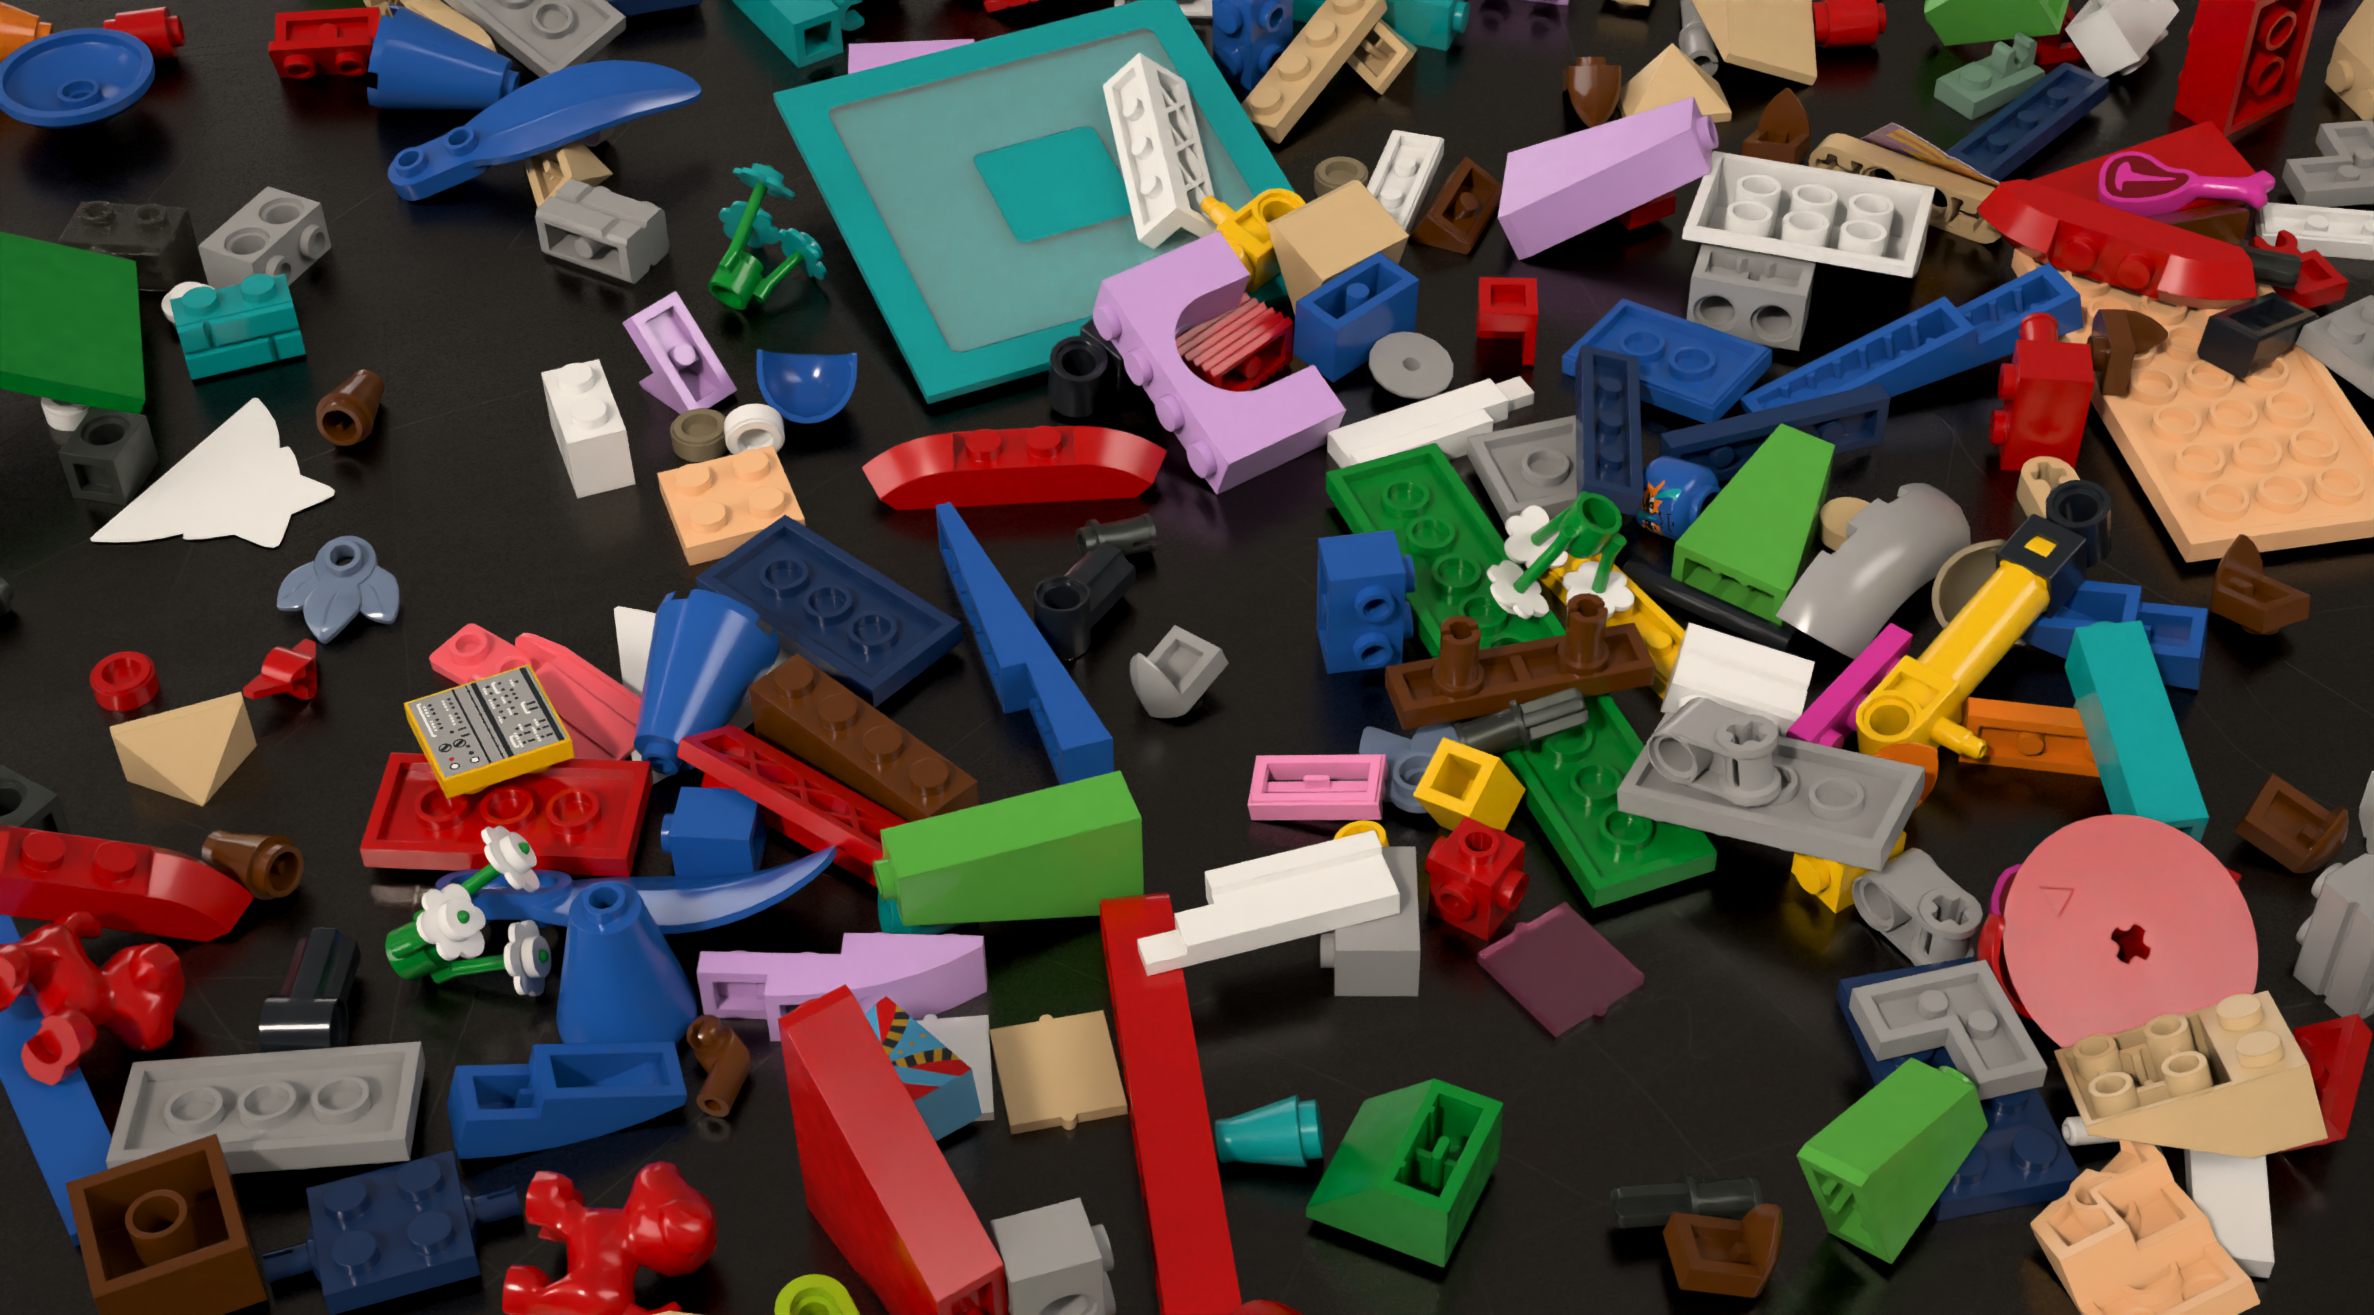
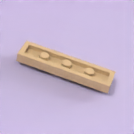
M1326 0L1241 104L1262 139L1278 144L1281 143L1386 12L1387 5L1385 0Z

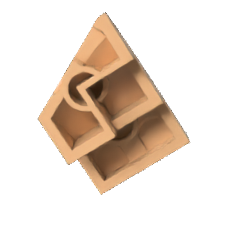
M2119 1140L2121 1151L2100 1172L2086 1168L2070 1184L2069 1191L2063 1197L2051 1202L2030 1223L2036 1239L2081 1315H2238L2260 1304L2251 1278L2216 1241L2208 1217L2177 1185L2165 1157L2152 1144Z

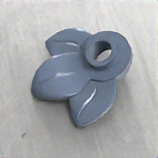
M341 536L332 539L322 546L315 557V561L294 569L283 580L278 591L277 607L281 611L303 610L305 621L313 635L320 643L327 644L359 612L375 622L393 624L399 612L400 589L396 578L390 572L378 566L377 555L369 542L357 536ZM353 559L347 565L338 566L342 561Z
M1449 722L1419 727L1412 740L1374 727L1367 726L1363 730L1359 754H1386L1389 773L1388 779H1384L1386 794L1385 800H1381L1382 803L1393 802L1398 808L1411 813H1427L1413 794L1442 738L1445 737L1459 743L1456 731ZM1338 780V781H1368V780Z

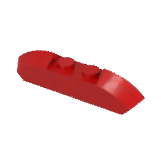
M2024 179L2001 182L1976 208L1995 232L2013 248L2035 260L2046 264L2050 263L2052 266L2164 302L2187 307L2232 308L2257 298L2252 260L2242 247Z
M1038 426L1035 428L1000 430L979 429L975 431L934 434L902 443L876 456L866 463L862 469L879 499L897 511L935 509L936 505L951 502L954 507L1137 498L1153 484L1167 451L1142 437L1097 426Z
M0 825V915L55 922L61 915L87 909L97 916L102 928L208 942L231 932L255 898L247 889L211 865L181 852L149 845Z

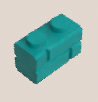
M254 274L245 278L241 284L215 290L210 287H196L187 291L182 297L170 299L177 332L191 380L306 354L285 274L273 277L267 274Z

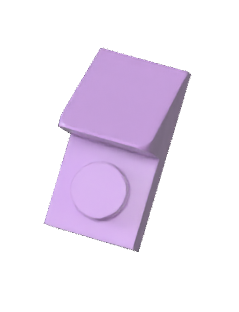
M676 291L623 322L624 327L653 371L651 375L639 382L640 386L679 414L692 409H708L737 391L734 383Z

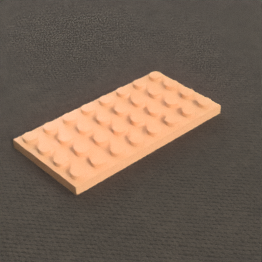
M2014 249L2011 267L2017 277L2046 264ZM2053 266L2080 294L2083 328L2059 336L2058 342L2086 344L2088 337L2092 333L2094 316L2099 309H2125L2140 312L2153 318L2168 331L2167 339L2145 352L2134 355L2125 396L2101 395L2096 374L2093 371L2095 383L2091 402L2186 563L2222 558L2239 534L2246 535L2252 540L2259 553L2374 537V437L2323 363L2294 344L2256 373L2240 379L2201 359L2197 353L2209 316L2230 308L2212 309L2176 305ZM2255 283L2257 298L2271 292L2275 293L2270 285Z

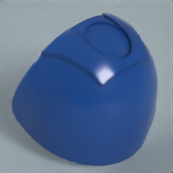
M757 349L756 374L759 388L769 406L790 421L812 424L827 420L846 405L853 393L857 379V353L851 352L849 354L834 355L767 352L763 349Z

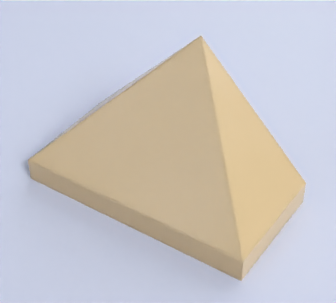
M1380 18L1346 62L1375 91L1383 95L1418 49Z
M1673 43L1621 88L1617 103L1623 118L1691 97L1695 98L1702 116L1710 115L1714 123L1731 121L1732 115L1719 82Z
M580 140L522 159L537 207L541 206L549 197H556V191L570 179L595 187L613 174Z
M241 692L110 726L111 736L127 781L200 806H204L257 746Z

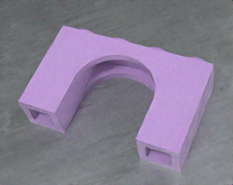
M1219 230L1102 280L1092 312L1094 324L1099 334L1105 340H1111L1124 359V366L1130 379L1134 384L1142 385L1155 404L1156 414L1162 426L1167 431L1174 432L1186 450L1191 468L1196 475L1207 480L1216 495L1327 444L1328 432L1339 428L1346 409L1315 365H1311L1263 388L1245 392L1228 391L1214 387L1198 378L1185 365L1177 350L1175 339L1184 331L1239 307L1250 277V273Z

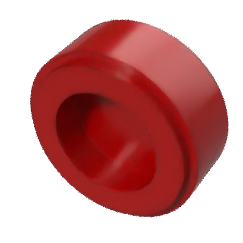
M125 651L107 656L96 664L90 674V684L97 703L110 711H130L147 704L157 694L160 685L153 661L145 654L139 652Z

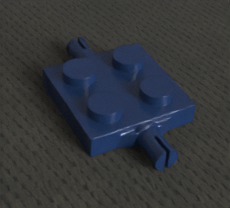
M453 1150L307 1188L306 1192L311 1223L306 1235L307 1242L270 1252H262V1260L268 1283L272 1284L274 1281L314 1271L315 1277L322 1284L323 1296L329 1315H336L481 1275L475 1250L480 1233L478 1226L515 1216H523L516 1186L511 1185L512 1187L471 1197L470 1191L460 1180Z

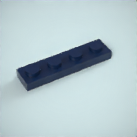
M2063 62L1945 153L1966 163L1984 176L2000 182L2103 102L2108 95L2110 80Z
M1581 345L1575 362L1577 497L1582 491L1600 494L1611 500L1617 506L1620 513L1637 517L1644 498L1639 360L1635 356Z
M1879 383L1661 433L1659 457L1673 456L1706 466L1711 469L1716 475L1718 482L1732 479L1781 423L1834 444V455L1882 444L1891 397Z

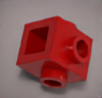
M1465 816L1448 838L1441 836L1436 840L1427 856L1425 873L1430 875L1428 914L1488 941L1507 915L1519 906L1526 893L1529 876L1523 873L1525 842L1509 836L1500 829L1491 828Z

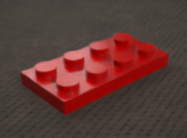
M391 752L360 846L364 867L452 871L483 869L490 862L484 852L487 844L482 838L481 831L487 827L494 829L497 826H502L509 832H516L521 835L531 846L537 859V864L531 868L532 870H553L564 872L568 875L630 877L654 780L651 762L569 759L554 764L543 772L526 773L489 785L483 791L475 794H462L447 799L425 754Z

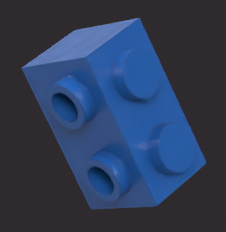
M1212 0L1213 61L1223 77L1250 91L1256 87L1293 41V0Z
M1375 253L1296 301L1293 354L1309 366L1315 365L1320 374L1334 383L1369 361V353L1379 339L1391 333L1415 332L1419 279L1382 253Z
M1394 530L1318 538L1316 631L1327 674L1385 668L1386 666L1402 664L1403 640L1412 639L1413 637L1412 612L1409 602L1405 601V593L1415 592V571L1411 555H1401Z

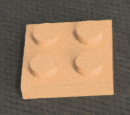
M773 445L745 450L738 454L697 464H687L680 468L657 473L660 492L689 566L726 557L784 515L789 516L806 527L805 518Z

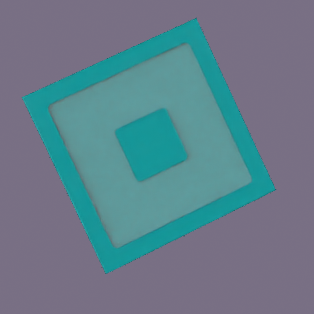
M1139 0L773 93L774 102L927 404L1049 370L1052 348L1059 341L1067 337L1080 336L1081 326L1093 318L1092 312L1102 280L1200 239L1199 236L1183 227H1180L1155 249L1141 243L1137 238L1103 85L1139 52L1186 81L1214 196L1218 201L1225 202L1237 212L1258 194L1268 189L1280 188L1295 193L1176 0ZM1282 272L1278 273L1253 293L1248 292L1246 289L1244 290V293L1247 292L1251 299L1256 297L1259 304L1264 302L1267 308L1290 301Z

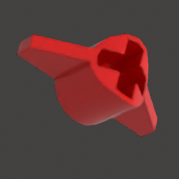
M304 639L293 649L283 646L273 648L263 662L261 674L243 687V696L255 700L284 693L304 700L313 698L317 692L316 642Z

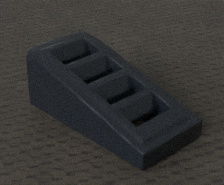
M2271 292L2209 316L2197 353L2201 359L2243 379L2256 373L2294 345L2304 325L2320 317L2317 316V313Z

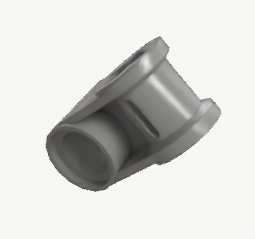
M1696 697L1690 699L1653 733L1647 741L1646 751L1651 764L1658 773L1673 783L1685 784L1722 797L1732 804L1745 807L1769 803L1782 790L1781 774L1773 767L1772 751L1778 744V728L1773 721L1763 716L1749 715L1719 705L1708 698Z
M1911 848L1886 861L1881 872L1870 870L1855 878L1852 884V897L1861 917L1869 926L1876 931H1880L1915 966L1974 956L1970 937L1979 930L1983 916L1981 905L1974 896L1963 890L1946 875L1934 860L1921 849Z

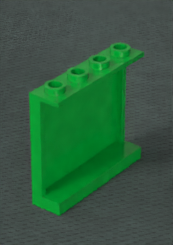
M0 232V389L101 409L141 414L146 398L136 261Z

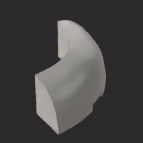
M1912 483L1900 486L1897 494L1899 498L1889 504L1877 498L1847 523L1846 536L1848 539L1837 551L1830 555L1822 550L1816 556L1791 590L1776 616L1855 660L1870 645L1895 611L1914 592L1934 579L1943 564L1951 556L1971 545L1970 526L1961 507L1944 492L1925 483Z

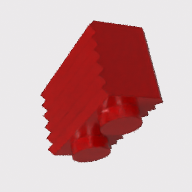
M1247 292L1243 294L1239 307L1198 324L1188 331L1181 333L1175 339L1180 357L1198 378L1214 387L1228 391L1245 392L1251 391L1254 386L1258 388L1261 381L1266 382L1269 375L1274 377L1277 370L1282 371L1285 365L1289 366L1293 360V322L1290 317L1284 318L1281 311L1276 313L1273 307L1267 308L1264 302L1259 304L1256 297L1251 299Z

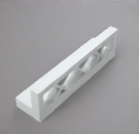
M1139 52L1103 85V90L1137 238L1141 243L1155 249L1180 227L1202 238L1216 232L1218 225L1210 220L1209 215L1202 211L1200 206L1206 196H1215L1186 81Z

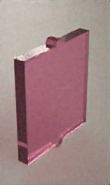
M1566 902L1528 924L1525 922L1516 923L1514 932L1478 952L1477 962L1555 1037L1594 1014L1604 1016L1607 1013L1608 1005L1644 984L1645 975Z

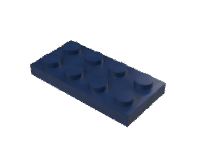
M787 515L779 518L696 577L697 589L728 596L752 608L760 615L756 626L768 637L772 629H774L779 636L780 649L791 656L798 653L874 708L963 641L961 622Z
M1973 957L1839 979L1836 999L1875 1085H1878L1911 1057L1935 1069H1938L1940 1066H1948L1955 1070L1957 1068L1945 1046L1877 1061L1849 1009L1852 988L1975 962ZM2038 1088L1980 1100L1988 1127L1931 1209L1937 1221L2056 1200L2063 1197L2069 1191L2070 1184L2080 1175V1172Z

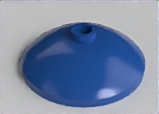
M73 29L38 38L21 46L1 62L0 109L18 121L45 129H77L102 123L131 108L149 89L155 76V64L152 53L140 39L128 33L112 29Z

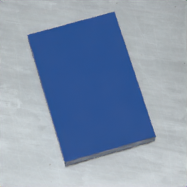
M1624 298L1562 356V373L1575 377V362L1581 345L1638 357L1640 401L1703 423L1720 420L1772 366V349Z

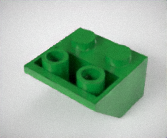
M1435 1078L1364 1100L1306 1207V1217L1444 1268L1499 1159L1504 1103Z

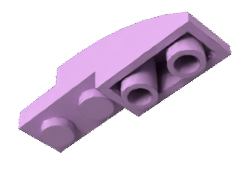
M844 933L841 954H818L814 952L763 953L740 950L731 952L701 951L697 968L704 1015L712 1014L720 1019H766L770 1041H781L778 1018L794 1011L805 1001L819 998L844 984L854 994L864 1014L887 996L914 1020H923L928 1014H939L987 992L988 982L984 936L958 934Z

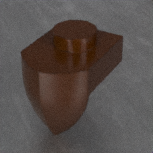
M1607 57L1576 58V66H1569L1562 71V92H1569L1571 103L1577 115L1589 128L1605 124L1613 114L1619 101L1621 66L1607 65Z
M1785 88L1767 105L1761 116L1758 129L1743 141L1742 156L1799 165L1809 155L1811 138L1809 118L1803 104L1791 89Z
M2099 309L2092 323V333L2088 337L2086 344L2091 346L2093 371H2095L2101 395L2125 396L2134 355L2155 347L2168 337V331L2160 323L2149 316L2131 310Z
M2239 534L2222 557L2215 572L2212 584L2211 611L2241 624V628L2248 633L2271 635L2279 632L2282 627L2308 619L2311 595L2264 576L2262 560L2257 547L2246 535Z
M2272 773L2260 785L2233 831L2292 872L2308 873L2321 868L2340 852L2347 836L2349 818L2346 807L2340 805L2330 812Z
M1768 1203L1759 1204L1751 1209L1743 1220L1673 1212L1662 1233L1679 1288L1682 1290L1748 1298L1757 1297L1763 1291L1778 1263L1783 1242L1784 1216L1780 1206Z

